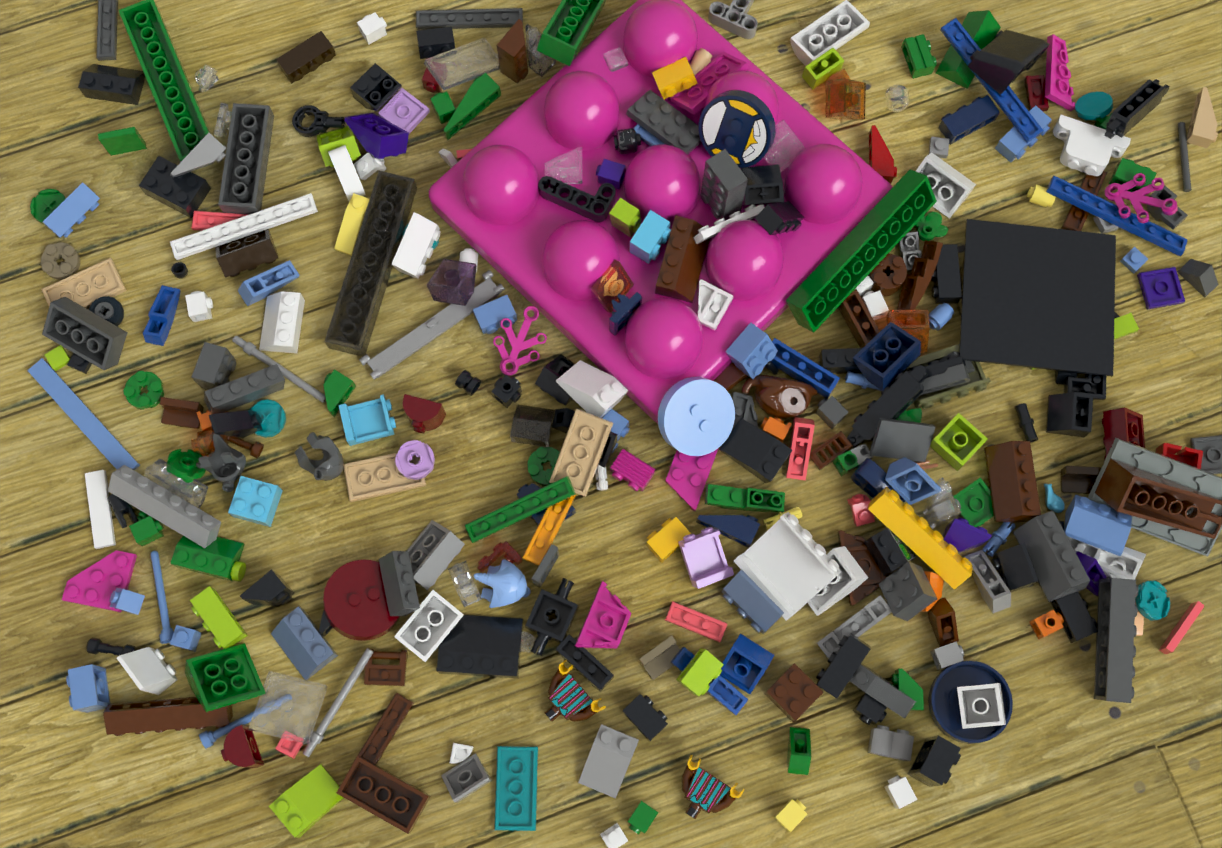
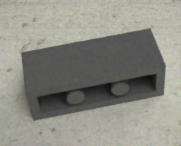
M392 551L381 557L379 564L390 616H407L418 610L420 605L409 552Z

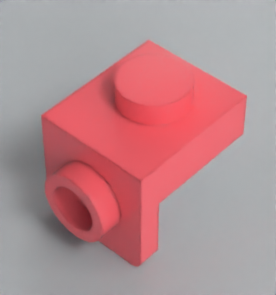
M856 494L852 498L847 499L848 504L851 506L854 524L857 527L875 522L874 514L868 510L871 500L866 495Z

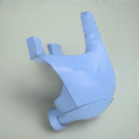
M505 559L501 561L499 566H489L487 574L475 573L473 575L475 580L493 588V590L483 588L481 598L487 599L490 602V608L512 604L519 601L522 597H528L531 593L530 588L527 586L525 575L514 564Z

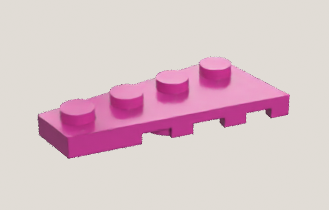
M1052 34L1047 37V43L1050 45L1047 48L1045 97L1072 111L1075 109V102H1072L1071 98L1074 95L1073 87L1069 85L1071 73L1066 66L1069 62L1066 41Z

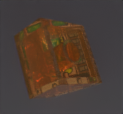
M845 78L826 81V118L865 120L866 83Z

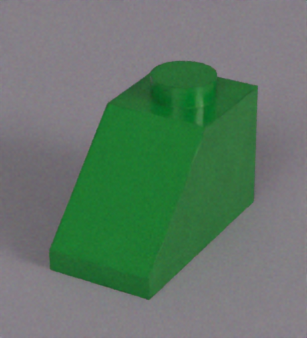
M334 369L332 373L325 377L323 384L327 408L333 417L339 411L338 405L344 404L356 387L351 379Z
M790 727L787 755L788 773L808 775L812 757L810 729Z

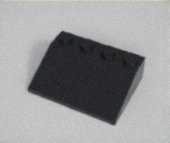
M463 615L439 645L437 672L439 674L519 679L523 619Z

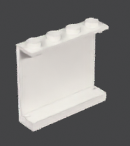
M789 512L783 514L767 532L734 560L737 566L784 612L782 617L786 621L842 572L839 569L838 563L826 555L825 549L812 539L811 533L803 529L798 519Z

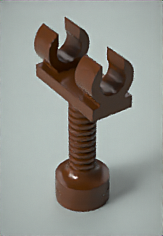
M220 435L227 444L231 442L242 448L244 447V449L250 451L251 456L257 459L263 451L264 444L255 442V444H252L241 438Z

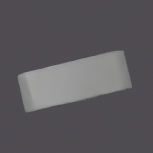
M733 0L730 6L718 1L710 5L708 19L713 25L744 39H752L756 35L757 20L747 14L754 0Z

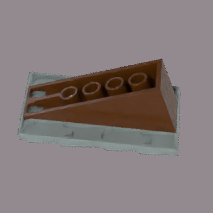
M1115 438L1088 499L1099 504H1105L1117 512L1131 515V528L1208 557L1222 529V477Z

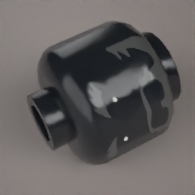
M633 128L618 130L616 135H613L615 151L618 150L620 154L635 153L638 150V145H641L640 134H636Z

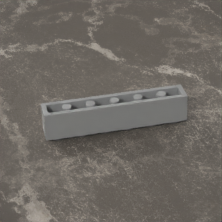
M126 465L121 466L111 474L108 487L110 493L203 548L208 547L217 539L221 521Z

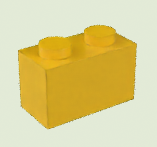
M687 57L652 72L663 99L672 97L698 84Z
M677 517L673 520L669 518L661 525L663 528L658 533L654 531L647 537L646 546L661 563L680 547L678 542L684 540V536L691 534Z

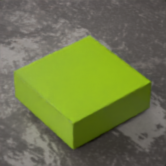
M61 345L44 354L55 372L66 366L70 361L69 355Z

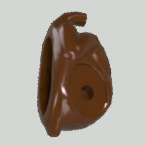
M757 375L754 379L749 378L744 383L741 393L749 394L750 388L755 386L756 401L761 409L767 414L778 418L799 416L808 408L812 396L817 395V390L809 384L769 375Z

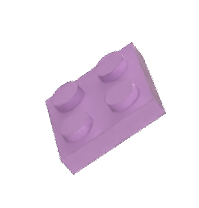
M401 88L378 114L381 118L410 134L429 114L430 110L405 89Z

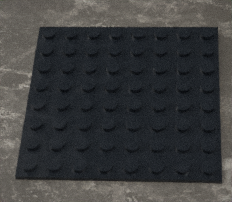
M967 219L959 357L962 356L967 361L1112 377L1114 367L1116 235Z

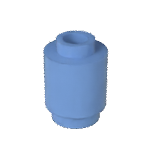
M947 303L939 304L926 316L928 327L933 330H940L952 318L954 314L953 308Z

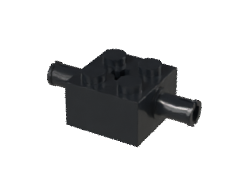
M562 578L556 594L541 589L525 625L526 629L538 635L530 650L532 653L536 654L537 652V655L542 656L548 640L561 643L566 638L579 608L578 604L567 599L574 585L572 581L569 580L567 584V579ZM555 613L557 619L549 621L548 614L552 615Z

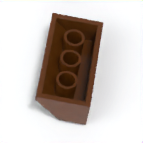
M675 215L657 279L655 294L693 303L710 239L696 244L693 237L704 226L695 220Z
M1009 441L985 447L994 522H1028L1034 517L1041 515L1030 441Z

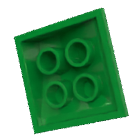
M245 643L186 660L185 675L191 690L205 712L265 695L266 693Z

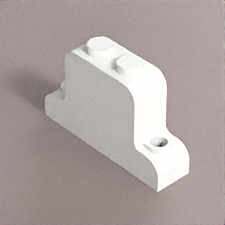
M1060 115L1053 129L1054 136L1064 141L1060 162L1071 169H1076L1093 176L1102 174L1109 163L1110 157H1122L1130 144L1131 138L1125 136L1121 138L1115 135L1110 139L1104 136L1106 133L1105 129L1064 115Z

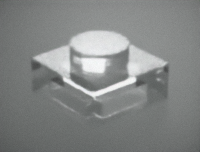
M621 47L603 54L610 72L628 66V61Z

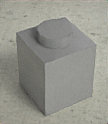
M957 641L930 651L937 670L964 661V651L961 645L957 644Z

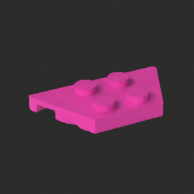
M718 449L702 456H690L678 450L675 453L665 482L677 492V495L693 511L697 509Z
M603 581L598 587L575 644L576 647L616 649L621 642L631 612L626 606L622 605L616 595H612L606 588L607 584Z

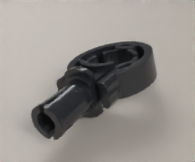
M305 105L294 113L292 124L301 136L313 137L319 133H326V130L329 128L343 129L345 126L342 124H345V118L329 117L327 111H320L315 106ZM305 113L308 116H315L314 122L307 128L302 127V120L306 117Z

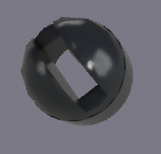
M182 262L175 263L171 268L173 275L178 279H183L188 275V269Z

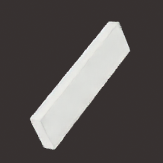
M99 470L85 473L94 548L100 549L114 546L116 542L111 505L107 500L109 491L106 471Z

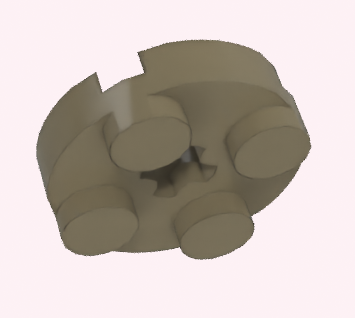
M67 243L47 245L41 257L43 271L56 280H63L73 272L76 273L81 262L75 248ZM62 257L65 261L58 265L57 260Z

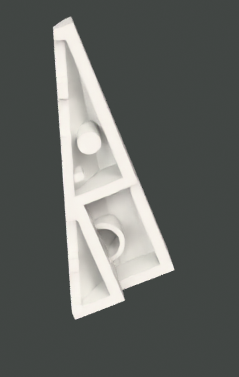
M1067 536L1075 553L1079 551L1095 558L1108 578L1135 580L1146 556L1142 552L1124 547L1122 555L1118 556Z

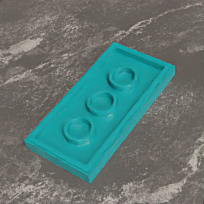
M497 746L495 830L536 831L538 747Z

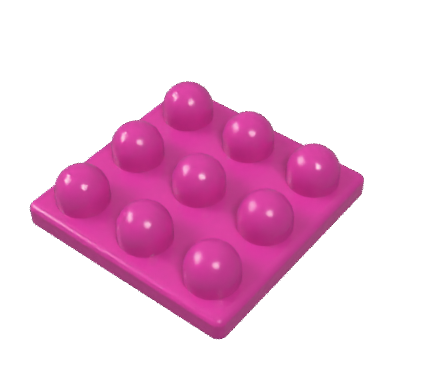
M637 0L579 52L570 66L565 65L439 178L429 189V199L433 210L601 371L614 376L628 390L626 395L653 421L658 423L659 406L666 392L677 382L689 377H704L714 381L732 363V360L725 351L745 328L752 323L762 331H765L789 307L786 303L787 298L893 186L682 0ZM700 48L705 49L712 55L711 61L724 51L747 62L749 69L746 71L730 72L715 81L708 91L705 106L695 115L672 103L670 97L664 100L699 125L702 111L720 93L729 90H742L761 99L773 115L776 135L774 143L767 154L758 163L749 167L779 164L783 182L784 202L790 201L805 217L801 221L802 225L794 232L789 231L788 233L770 235L754 218L752 220H738L729 223L710 238L699 281L702 279L734 297L715 331L701 324L698 318L699 281L693 303L655 294L656 283L668 241L665 245L661 244L660 253L656 260H651L648 264L629 252L630 241L634 234L629 237L613 227L609 214L604 221L595 222L544 199L540 195L538 184L542 177L550 176L595 196L602 185L598 182L596 170L598 165H602L603 160L607 159L626 166L620 190L615 188L616 199L612 208L622 198L640 210L641 224L649 211L652 210L670 221V229H672L675 215L695 220L702 226H715L714 222L720 219L714 217L711 211L712 208L708 203L705 204L700 196L705 162L712 157L706 151L702 142L687 154L680 148L672 145L659 144L649 146L641 140V145H638L637 152L620 154L618 150L615 151L613 136L616 135L618 130L634 128L638 124L628 117L626 112L647 91L652 90L663 99L652 72L684 57H687L690 64L696 50L699 51ZM609 192L603 193L604 197H610L612 195ZM562 193L560 196L566 198L569 194ZM579 201L577 204L582 206L585 205L586 202ZM742 204V209L740 213L746 212L745 208L749 206H744ZM597 208L594 210V212L602 213L603 210ZM616 260L629 281L620 295H625L630 299L638 292L642 296V305L632 313L627 325L615 336L609 330V318L612 317V311H616L613 310L612 304L605 310L591 290L601 275L604 278H608L611 275L613 268L611 263Z

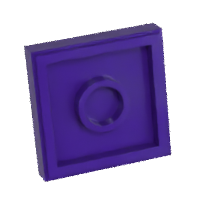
M1175 267L1141 272L1137 275L1147 310L1183 304L1185 302Z

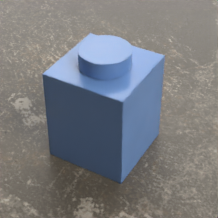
M116 588L110 596V607L138 615L145 596L126 589Z
M176 625L170 645L196 652L202 633Z

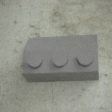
M431 520L407 550L409 552L414 581L427 591L435 584L437 578L448 568L449 563L460 553L465 545L450 530Z

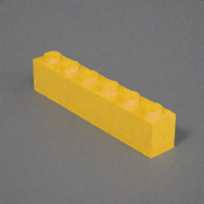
M885 487L870 501L868 510L954 590L972 575L973 567L971 562L959 555L957 549L952 544L944 541L943 536L937 530L934 531L923 517H919L911 505L905 504L897 492Z

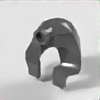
M311 432L307 440L312 448L323 451V458L321 460L309 459L302 446H300L294 452L300 467L312 473L316 480L328 481L337 478L343 471L344 460L341 452L328 436L319 435L317 437L314 432Z
M214 433L212 438L215 451L208 456L199 457L196 467L204 468L212 473L216 480L223 483L222 489L224 491L232 492L235 480L240 477L244 470L246 457L241 452L229 447L219 434Z

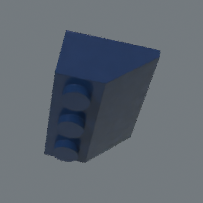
M890 322L853 357V361L871 384L884 391L901 372L920 356L921 341Z

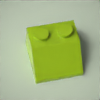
M349 126L316 135L318 147L326 167H334L328 151L344 145L352 161L361 156L355 135Z

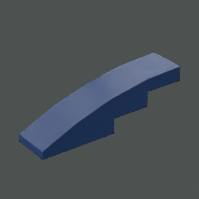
M682 647L671 663L682 672L695 655L685 647ZM721 675L716 679H712L709 683L710 687L707 693L734 715H737L748 701L743 694Z

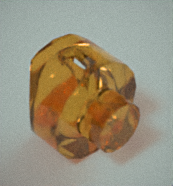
M212 429L197 432V439L191 440L193 451H200L203 457L215 451Z

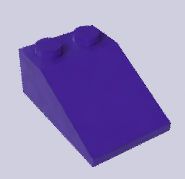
M374 113L345 117L344 121L364 149L374 155L375 158L384 159L388 156L396 157L399 154L406 153L409 132Z

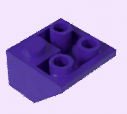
M963 518L953 519L946 526L942 535L943 540L948 544H952L957 549L958 554L979 547L992 537L991 534L987 533L986 529L979 526H971Z

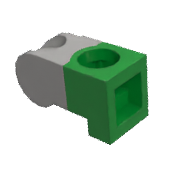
M862 444L837 456L833 464L842 477L859 467L866 458L872 459L873 456L869 453L870 450L867 445Z

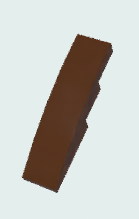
M935 241L924 242L921 258L915 257L911 275L907 274L903 283L897 311L913 313L931 281L943 243Z

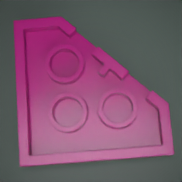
M117 550L69 579L66 583L62 600L121 613L122 610L110 607V596L116 588L128 590L137 555Z

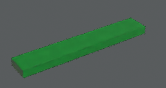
M566 476L466 524L465 527L471 542L475 543L576 495L569 477Z

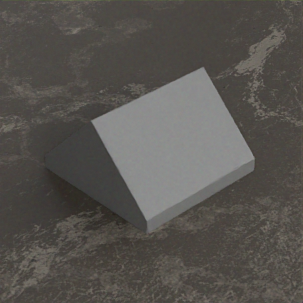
M476 753L441 775L455 803L460 802L492 781Z

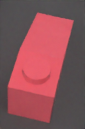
M794 417L790 440L792 452L788 458L786 478L806 481L815 427L813 419Z

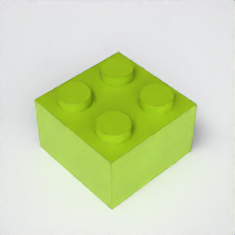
M958 413L931 441L930 447L958 471L988 438Z

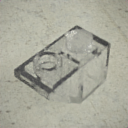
M466 561L448 568L464 607L482 600Z

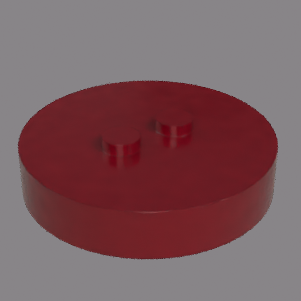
M355 560L338 568L329 578L324 590V612L330 625L339 634L349 639L367 641L385 635L396 625L400 616H390L379 562Z

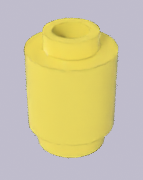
M1037 184L1034 187L1031 186L1027 193L1029 202L1045 208L1047 206L1052 207L1056 197L1047 193V188Z

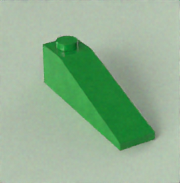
M486 73L478 76L473 81L444 128L447 140L501 96L500 86Z

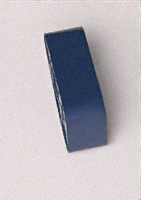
M866 458L851 476L852 481L872 498L876 497L885 487L894 490L885 480L887 473L869 458Z

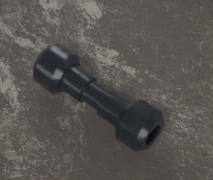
M93 637L88 640L86 645L87 652L95 655L101 652L120 656L137 650L136 646L127 644L124 647L112 646L108 643H102L101 639Z

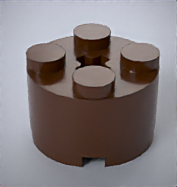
M888 253L868 275L874 282L871 289L874 292L880 290L882 296L895 294L901 288L907 276V268L903 258Z

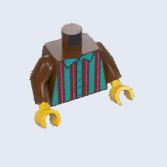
M564 660L559 664V669L552 677L548 689V699L553 706L544 713L552 722L560 715L566 720L570 719L573 722L587 720L597 712L604 710L606 706L601 708L598 706V701L601 698L594 701L590 698L574 677L568 673L573 669V665L567 669L564 665L567 660Z
M693 755L689 756L688 765L682 775L684 798L691 802L685 812L687 815L696 819L701 809L708 814L710 812L717 813L728 808L736 798L741 797L745 789L741 792L736 791L735 787L738 783H735L731 788L699 767L701 758H699L697 763H694L691 760Z

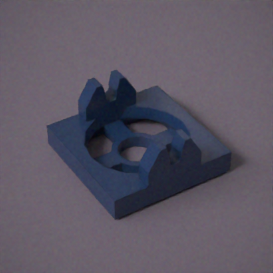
M638 292L630 299L625 295L618 294L617 298L620 303L612 300L613 310L616 312L612 311V317L609 318V330L614 336L627 325L632 313L642 305V296Z

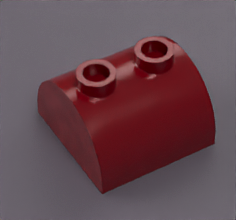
M407 394L404 395L403 408L415 432L424 434L425 431L434 430L443 423L446 412L441 403Z
M240 725L232 729L226 736L224 749L221 750L224 761L229 760L236 766L246 768L264 766L252 727Z

